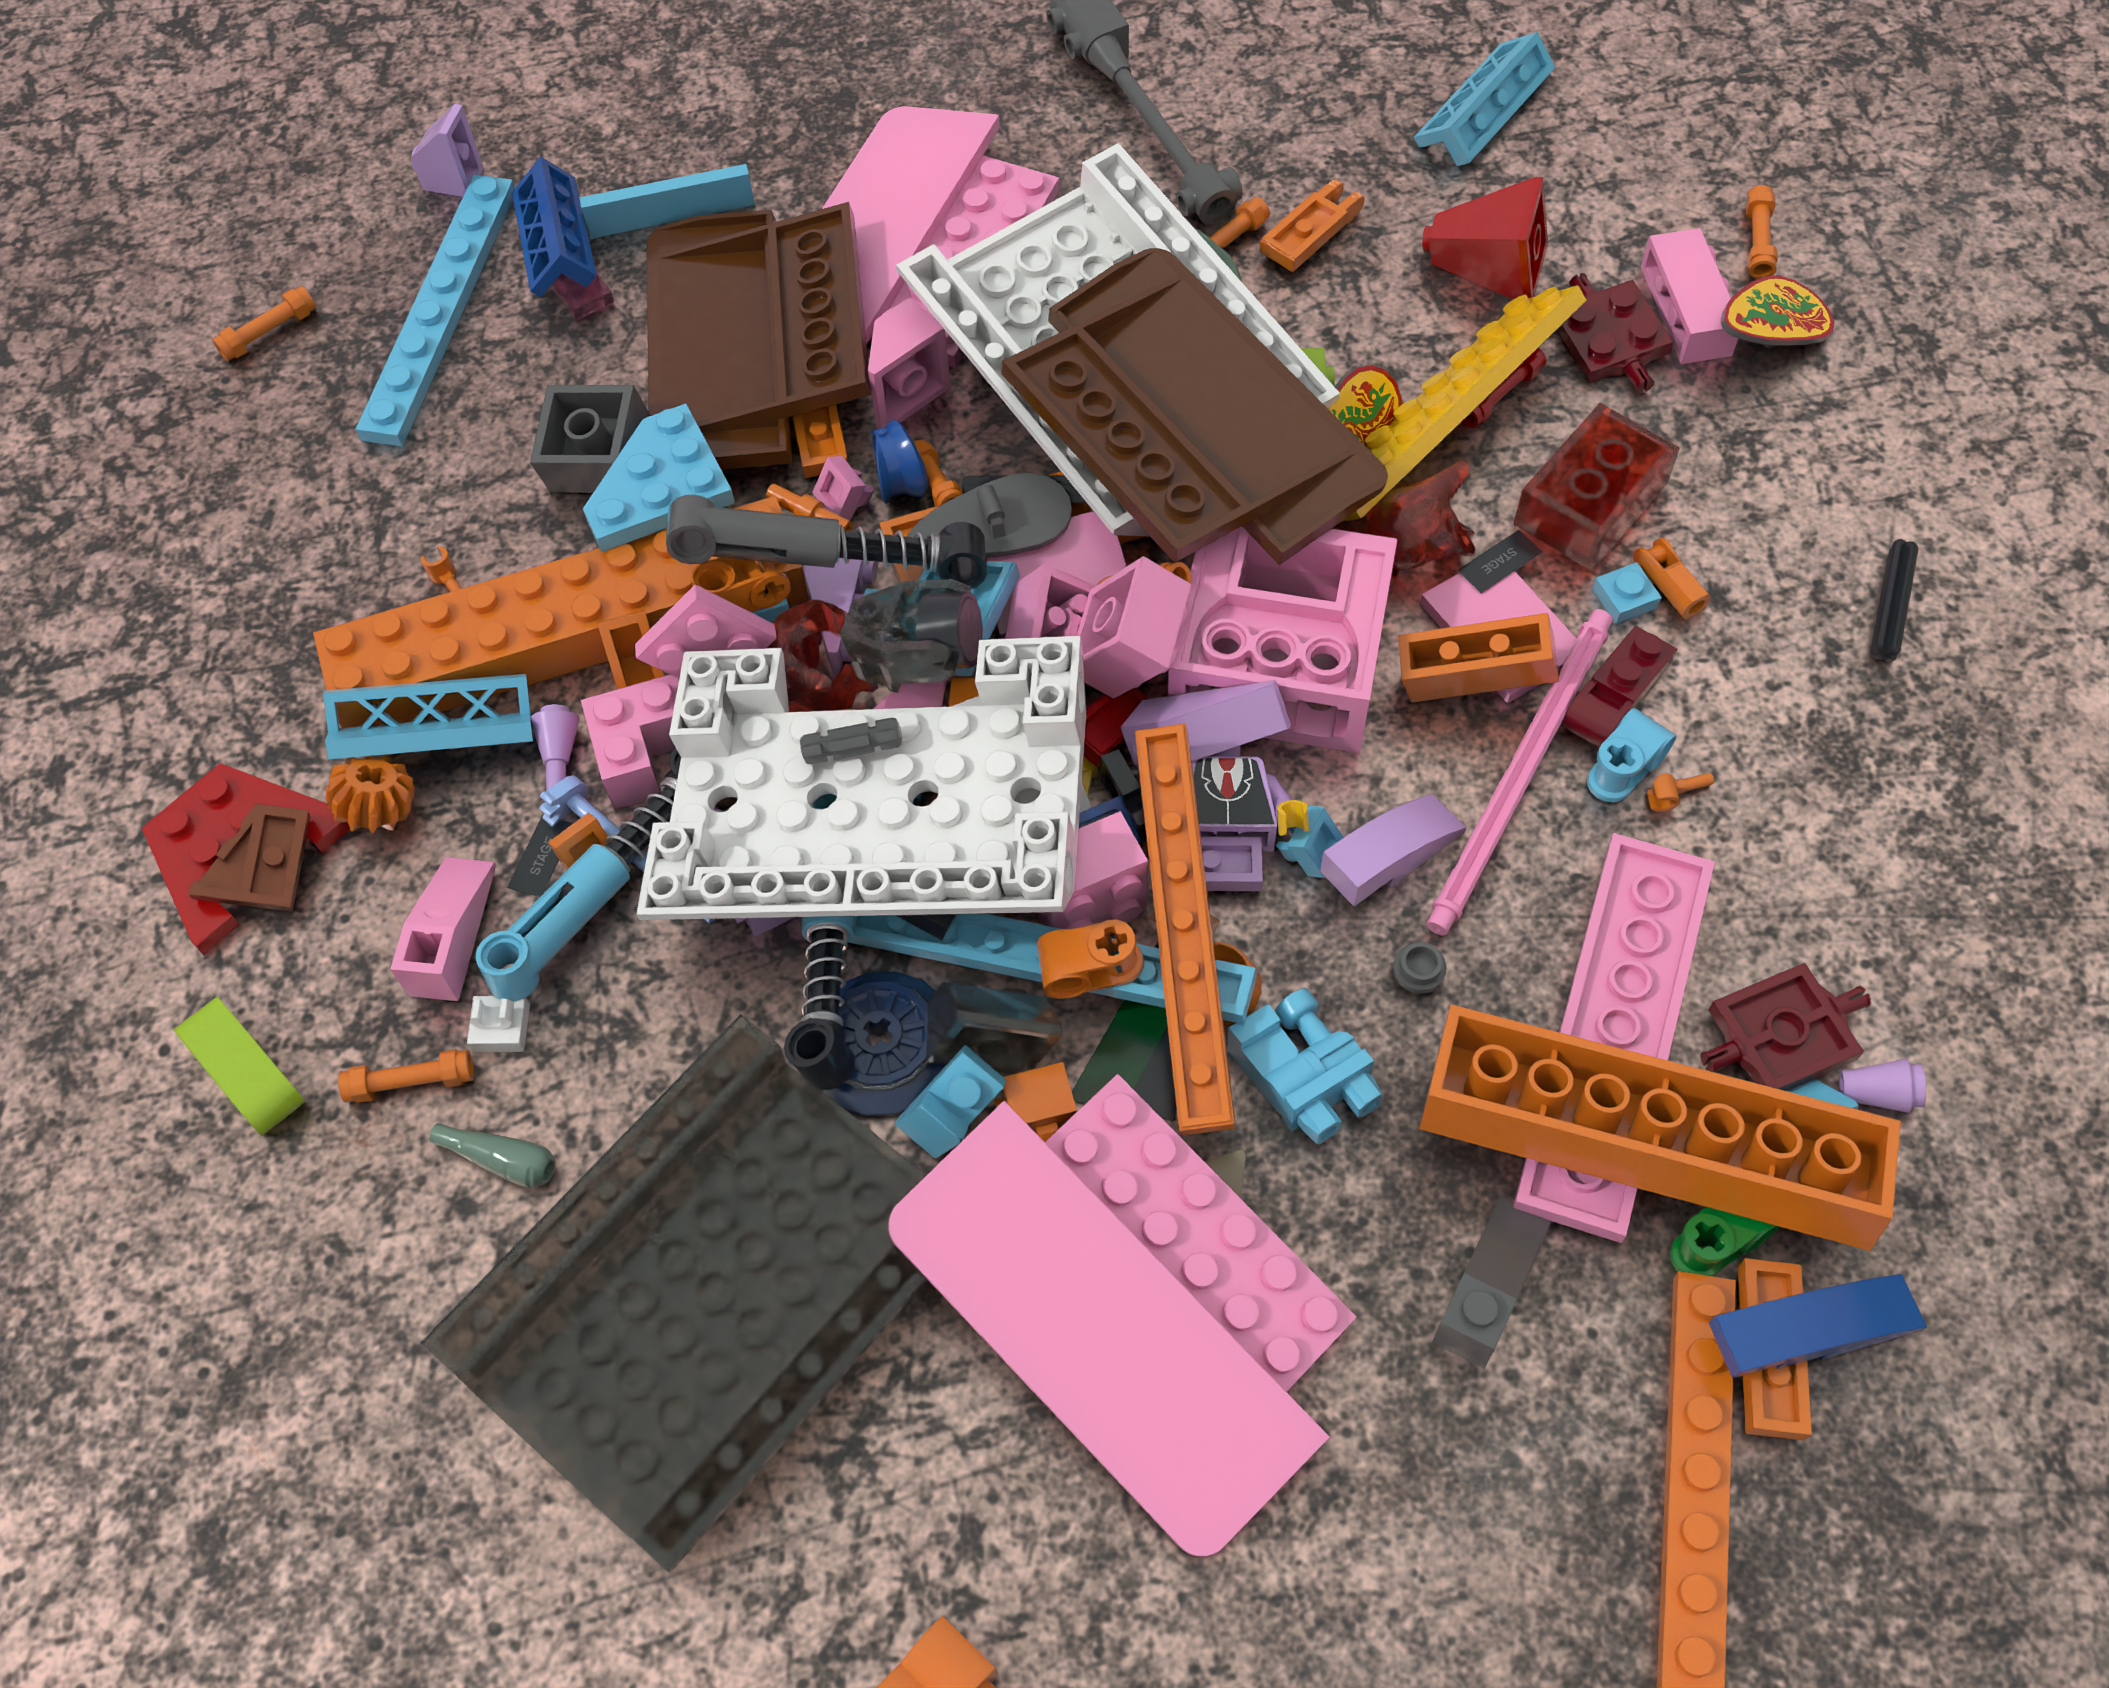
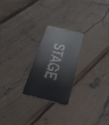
M1517 530L1457 571L1480 593H1483L1543 553V551L1520 530Z
M543 815L541 816L510 880L508 889L537 897L543 895L559 862L558 857L548 842L573 824L571 822L560 820L552 827L542 818Z

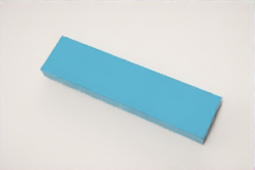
M746 164L579 197L590 239L676 222L694 216L711 215L755 206Z

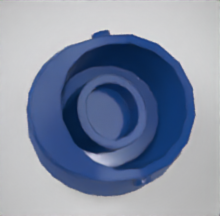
M894 419L888 422L885 427L872 430V445L877 462L883 502L887 504L891 497L901 494L922 498L928 487L925 465L903 424Z

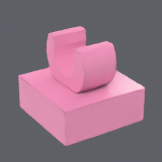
M843 456L827 457L812 493L825 504V509L851 520L856 507L867 505L875 489L873 486H866L860 479L862 476L861 471L852 469Z

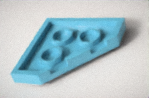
M683 404L642 419L584 506L583 511L601 552L666 529L670 505L676 498L693 494L703 496L710 500L715 507L722 508L734 504L735 500L732 489L687 404Z

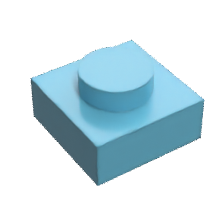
M1637 562L1595 578L1592 587L1604 608L1612 616L1615 624L1658 609L1662 598Z

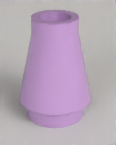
M1905 1058L1853 1070H1840L1839 1090L1842 1094L1860 1104L1910 1113L1911 1108L1925 1106L1926 1080L1922 1064H1909L1908 1059Z

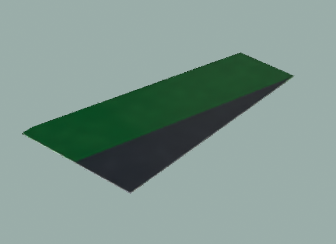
M1158 942L1156 943L1155 948H1159ZM1129 1000L1123 1001L1072 1090L1075 1102L1086 1104L1112 1078L1119 1074L1161 1118L1175 1121L1177 1106L1166 1008Z

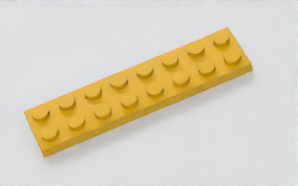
M1579 286L1558 290L1557 287H1551L1536 297L1528 299L1526 295H1522L1510 301L1503 308L1505 314L1499 320L1487 324L1477 332L1478 340L1455 353L1449 359L1451 365L1444 372L1432 376L1422 384L1423 392L1416 399L1403 403L1394 411L1393 415L1397 419L1390 426H1382L1369 434L1365 439L1368 445L1367 448L1386 467L1388 479L1383 491L1343 521L1361 519L1587 301Z

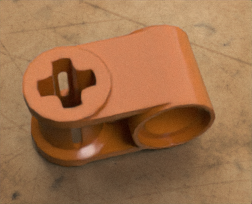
M720 557L697 565L691 574L692 587L696 584L751 613L781 603L791 589L788 577L776 569L774 562L758 561L756 564L754 560ZM765 587L769 592L768 594H765L763 592L765 590Z
M1117 919L1106 920L1101 923L1074 929L1054 930L1042 935L1037 940L1043 989L1048 997L1057 999L1073 998L1089 991L1126 985L1140 976L1144 968V958L1140 948L1136 945V937L1132 928L1126 922ZM1110 933H1114V934H1115V936H1116V939H1115V940H1112V939H1111ZM1118 950L1119 954L1114 955L1113 952ZM1120 965L1122 972H1118L1116 966Z

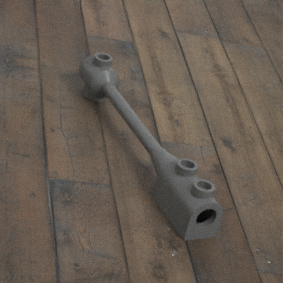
M1051 0L1050 9L1046 13L1047 22L1053 34L1066 32L1064 43L1070 58L1075 59L1083 56L1090 66L1096 67L1121 87L1184 174L1180 183V191L1176 193V200L1181 213L1184 216L1196 213L1199 219L1208 225L1219 223L1227 218L1243 195L1242 185L1236 171L1232 167L1218 171L1211 163L1197 164L1135 80L1126 59L1129 57V24L1111 0Z

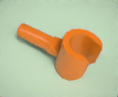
M437 547L442 557L437 562L429 563L424 556H421V563L430 581L436 584L443 583L450 592L462 589L456 581V568L444 547Z
M1706 773L1675 780L1672 774H1660L1654 780V786L1647 790L1651 810L1654 812H1666L1676 808L1681 802L1680 793L1712 785L1714 783L1713 775Z

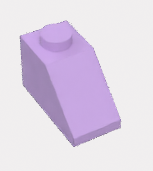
M452 105L427 129L419 145L413 149L411 163L423 190L463 197L473 174L481 175L484 170L463 105Z

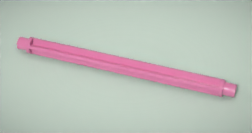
M1596 609L1592 612L1588 622H1584L1581 625L1579 635L1558 674L1559 682L1552 683L1515 752L1509 768L1505 771L1460 855L1456 867L1452 870L1439 897L1432 904L1433 912L1426 923L1427 928L1441 936L1447 935L1453 922L1458 921L1462 916V910L1565 717L1568 708L1574 700L1583 682V678L1593 664L1601 646L1608 639V629L1613 621L1612 616L1608 612Z

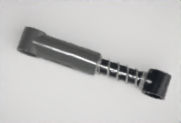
M695 494L676 498L671 503L668 511L667 551L677 561L689 565L701 564L713 556L834 568L835 563L839 562V558H844L845 564L849 563L850 559L864 560L865 566L870 561L884 562L885 568L889 566V563L903 564L905 570L909 565L923 566L925 572L927 570L933 571L936 576L941 578L945 585L956 590H970L978 587L987 576L985 536L980 528L967 522H955L947 525L939 532V535L931 534L925 539L919 532L914 537H905L899 530L894 535H885L880 528L875 533H864L860 526L855 531H844V527L842 525L839 526L838 519L715 507L707 498Z

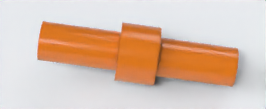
M775 483L770 485L766 492V498L776 496L780 507L793 513V515L838 519L839 526L842 525L844 531H852V521L825 509V504L822 501L808 494L799 496Z

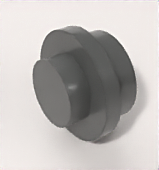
M1415 942L1402 948L1396 955L1393 965V972L1397 982L1406 990L1421 994L1437 989L1442 984L1447 970L1443 955L1436 947L1426 942Z

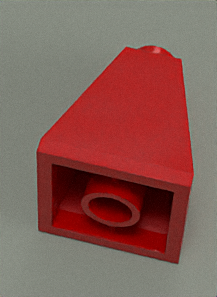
M1543 177L1530 178L1437 213L1433 225L1425 226L1422 238L1423 251L1430 252L1432 265L1511 299L1526 295L1528 299L1533 298L1548 247Z

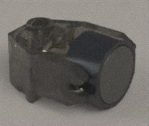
M953 579L904 581L854 599L840 636L857 677L874 685H884L889 691L898 693L902 683L942 682L953 676L956 668H972L977 664L979 640H982L983 628L981 611L975 595L971 593V586Z

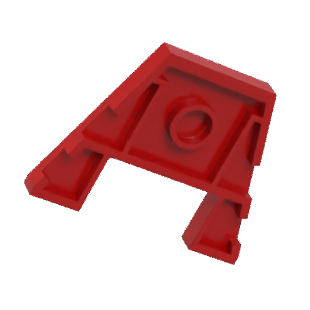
M219 763L142 827V831L192 944L204 956L240 924L220 903L191 899L188 895L189 888L195 880L199 881L218 858L216 853L224 843L239 832L241 822L256 804L309 811L311 818L306 840L321 854L350 830L348 822H335L332 810L328 808V804Z

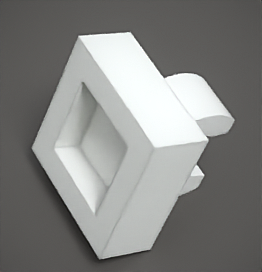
M473 996L467 1045L472 1052H524L530 1003L527 998L512 1002L509 999L500 1000L495 996Z

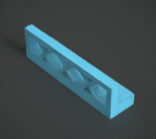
M1538 32L1500 43L1413 137L1418 147L1421 148L1444 142L1456 166L1470 163L1555 69V65Z
M526 674L325 690L323 692L328 734L325 739L328 760L533 741ZM517 687L520 713L499 714L484 702L496 689ZM485 690L479 698L470 691ZM459 692L473 703L472 707L462 718L451 719L434 706L445 693ZM435 694L429 702L420 696ZM408 696L423 708L412 722L399 723L384 712V709L395 697ZM385 698L379 706L370 701V699ZM357 701L371 711L372 714L362 726L339 728L336 702ZM478 709L487 714L486 716L472 717ZM428 713L438 719L422 721ZM378 717L386 723L382 725H372V723Z

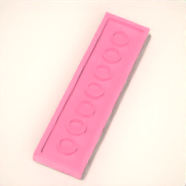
M1613 833L1608 845L1559 1030L1560 1033L1668 1060L1715 861ZM1526 1158L1513 1208L1622 1243L1627 1234L1637 1188Z

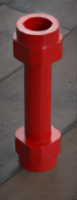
M1537 348L1461 422L1469 428H1475L1483 424L1491 417L1493 405L1522 380L1529 382L1534 379L1546 365V357L1542 350Z

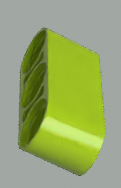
M218 996L173 1029L235 1107L261 1136L306 1102Z

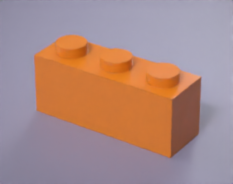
M1548 613L1398 635L1401 680L1411 703L1559 682L1555 637Z

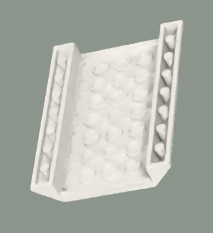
M1119 143L1082 162L1080 187L948 260L933 244L896 264V271L1113 535L1149 536L1001 375L1002 360L1059 333L1048 322L1050 307L1112 265L1145 249H1164L1171 252L1328 409L1339 399L1340 393Z

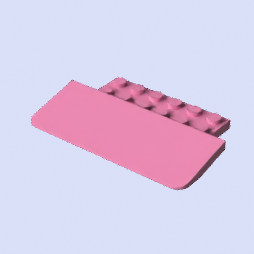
M908 106L897 107L888 111L881 117L822 209L849 202L854 213L866 345L868 341H872L875 320L882 316L886 310L894 308L909 297L935 318L896 271V264L933 244L948 260L1054 201L1060 190L1059 177L983 155L1000 128L999 115ZM945 331L948 365L956 368L964 352Z
M1119 1074L1112 1078L1046 1142L1003 1101L893 1209L888 1222V1231L895 1246L1186 1553L1196 1557H1205L1220 1551L1328 1440L1329 1436L1296 1403L1287 1391L1357 1316Z

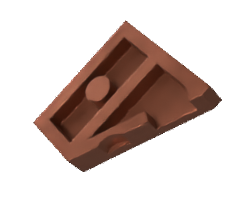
M256 804L241 822L239 832L234 837L229 838L216 853L218 858L199 881L195 880L192 883L188 893L190 898L293 912L311 818L309 811Z

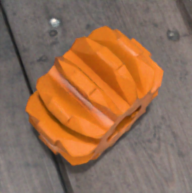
M389 755L380 759L372 758V756H365L363 759L351 757L346 758L344 764L333 765L332 772L329 775V784L326 786L325 799L328 802V808L332 810L335 822H348L351 832L360 827L368 828L373 835L377 827L393 831L398 821L407 820L408 814L411 811V801L414 800L415 787L412 784L413 778L406 773L405 764H392Z

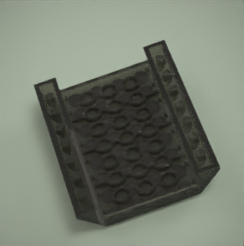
M740 1014L420 1343L636 1545L670 1574L927 1281L926 1277L895 1246L888 1231L889 1218L895 1206L927 1175L824 1092L811 1086L799 1072L785 1062L780 1045Z

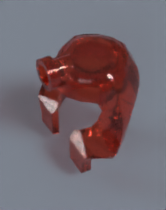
M1467 460L1456 462L1436 475L1420 482L1397 483L1368 511L1367 529L1369 535L1397 539L1390 585L1396 581L1400 570L1418 568L1426 565L1431 560L1460 554L1462 556L1475 555L1476 548L1471 541L1475 532L1459 522L1450 505L1454 494L1457 493L1461 483H1464L1465 478L1468 476L1469 464Z
M813 599L785 610L772 620L771 623L775 624L777 639L767 648H781L784 653L789 702L826 711L851 709L860 692L872 693L879 688L872 667L845 664L840 673L832 680L817 670L820 657L819 646L822 644L820 632L826 631L837 637L860 641L864 634L858 615L847 613L832 603Z

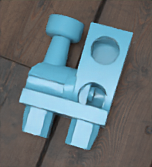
M1302 988L1283 999L1275 1011L1267 1004L1247 1016L1244 1024L1235 1023L1230 1026L1227 1051L1271 1106L1282 1115V1120L1292 1132L1300 1127L1319 1145L1334 1136L1341 1129L1342 1121L1331 1108L1332 1106L1344 1099L1358 1118L1364 1117L1381 1105L1383 1094L1371 1075L1374 1064L1372 1057L1365 1049L1361 1050L1354 1037L1348 1032L1338 1031L1332 1033L1315 1015L1319 1008L1318 1001L1307 988ZM1280 1023L1289 1030L1298 1028L1309 1047L1299 1052L1280 1027Z

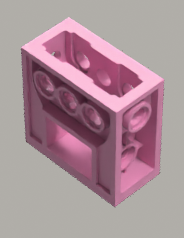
M1241 526L1195 551L1191 568L1192 585L1186 603L1189 606V612L1177 636L1175 644L1177 656L1169 669L1168 696L1211 690L1210 686L1225 688L1276 680L1291 725L1287 730L1263 738L1360 754L1397 539L1330 529L1279 566ZM1306 701L1331 705V707L1324 711H1317L1311 709Z

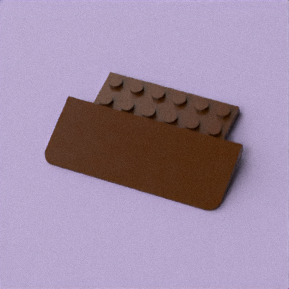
M849 202L781 221H776L772 210L700 215L663 225L649 235L646 242L648 417L666 409L687 404L720 469L793 463L790 416L871 395L855 218Z
M1149 248L1112 265L1049 308L1048 322L1059 333L1002 360L1001 375L1174 562L1183 559L1242 526L1280 566L1378 496L1383 491L1388 479V472L1383 463L1171 252L1164 249Z

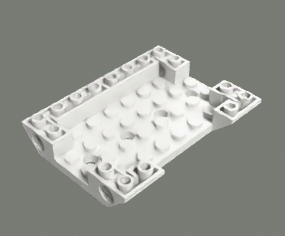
M1081 636L979 640L975 684L981 699V706L789 712L784 653L781 648L684 652L669 733L673 744L681 756L670 822L653 823L637 917L639 920L1064 912L1075 890L1086 723ZM891 717L896 718L901 727L902 745L898 748L881 751V747L877 746L873 753L834 760L833 755L827 756L828 760L826 762L811 765L806 764L801 754L800 738L805 734L821 731L822 736L828 735L827 731L830 729L869 722L870 727L876 726V720ZM1033 788L1041 792L1039 797L1031 803L1021 804L1014 801L1015 796L1024 789ZM932 791L938 794L937 798L930 805L919 807L912 804L915 797L922 792ZM833 794L837 796L836 801L828 808H812L815 800L822 795ZM726 797L738 798L736 804L732 805L728 811H714L715 805L720 800Z

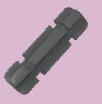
M891 717L876 720V726L870 727L869 722L830 729L827 731L828 735L822 736L821 731L805 734L800 738L801 754L806 764L811 765L826 762L828 760L827 756L833 755L834 760L873 753L877 746L881 747V751L898 748L902 745L901 727L897 719Z

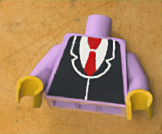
M1240 745L1192 761L1201 836L1262 837V851L1274 852L1277 822L1280 836L1287 835V828L1299 827L1304 832H1309L1308 805L1303 801L1293 800L1276 776L1266 773L1262 759L1259 757H1241Z

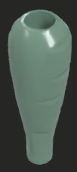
M441 1123L435 1124L430 1133L429 1140L431 1143L450 1149L471 1162L477 1163L478 1166L528 1188L540 1187L550 1181L555 1171V1159L550 1150L526 1140L460 1130Z

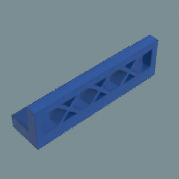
M540 156L512 191L530 292L542 297L561 273L586 288L597 274L581 209L576 178Z

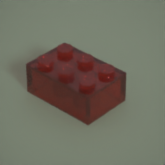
M1599 403L1522 489L1513 525L1593 571L1668 484L1680 447L1604 404Z

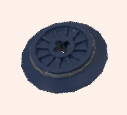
M899 972L865 973L845 981V986L840 988V997L845 1003L839 1007L838 1015L843 1019L842 1024L846 1031L845 1043L854 1053L855 1066L853 1073L838 1088L819 1091L836 1107L864 1117L895 1116L903 1113L958 1053V1025L946 999L925 981ZM885 1031L888 1032L890 1039L888 1043L879 1040L874 1046L871 1044L870 1036L872 1034L880 1037Z

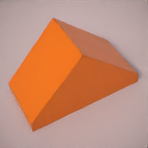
M645 609L597 622L617 690L665 676L664 671L636 659L635 644L651 629Z

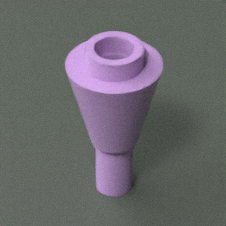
M558 704L543 706L540 712L530 717L542 761L546 766V791L566 778V765L569 763L580 717L570 712L567 706Z

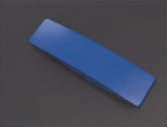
M1902 1274L1866 1279L1805 1292L1717 1315L1708 1322L1732 1378L1774 1366L1780 1369L1820 1357L1821 1360L1923 1331L1927 1328Z

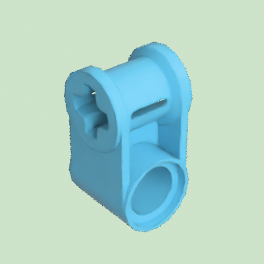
M1636 708L1631 709L1598 750L1597 763L1592 767L1587 777V786L1590 792L1596 798L1605 802L1615 803L1624 800L1649 772L1654 771L1663 761L1676 741L1677 735Z

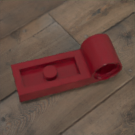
M1635 625L1573 700L1562 720L1561 726L1600 748L1602 743L1614 732L1624 716L1637 706L1671 664L1678 648Z

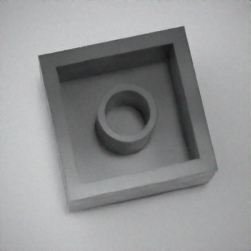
M547 385L530 464L549 492L594 493L642 419L648 417V410L634 385Z

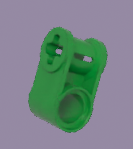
M1705 1207L1689 1219L1684 1226L1682 1234L1672 1243L1669 1253L1671 1263L1677 1272L1681 1271L1713 1277L1741 1255L1745 1256L1760 1246L1778 1230L1779 1226Z

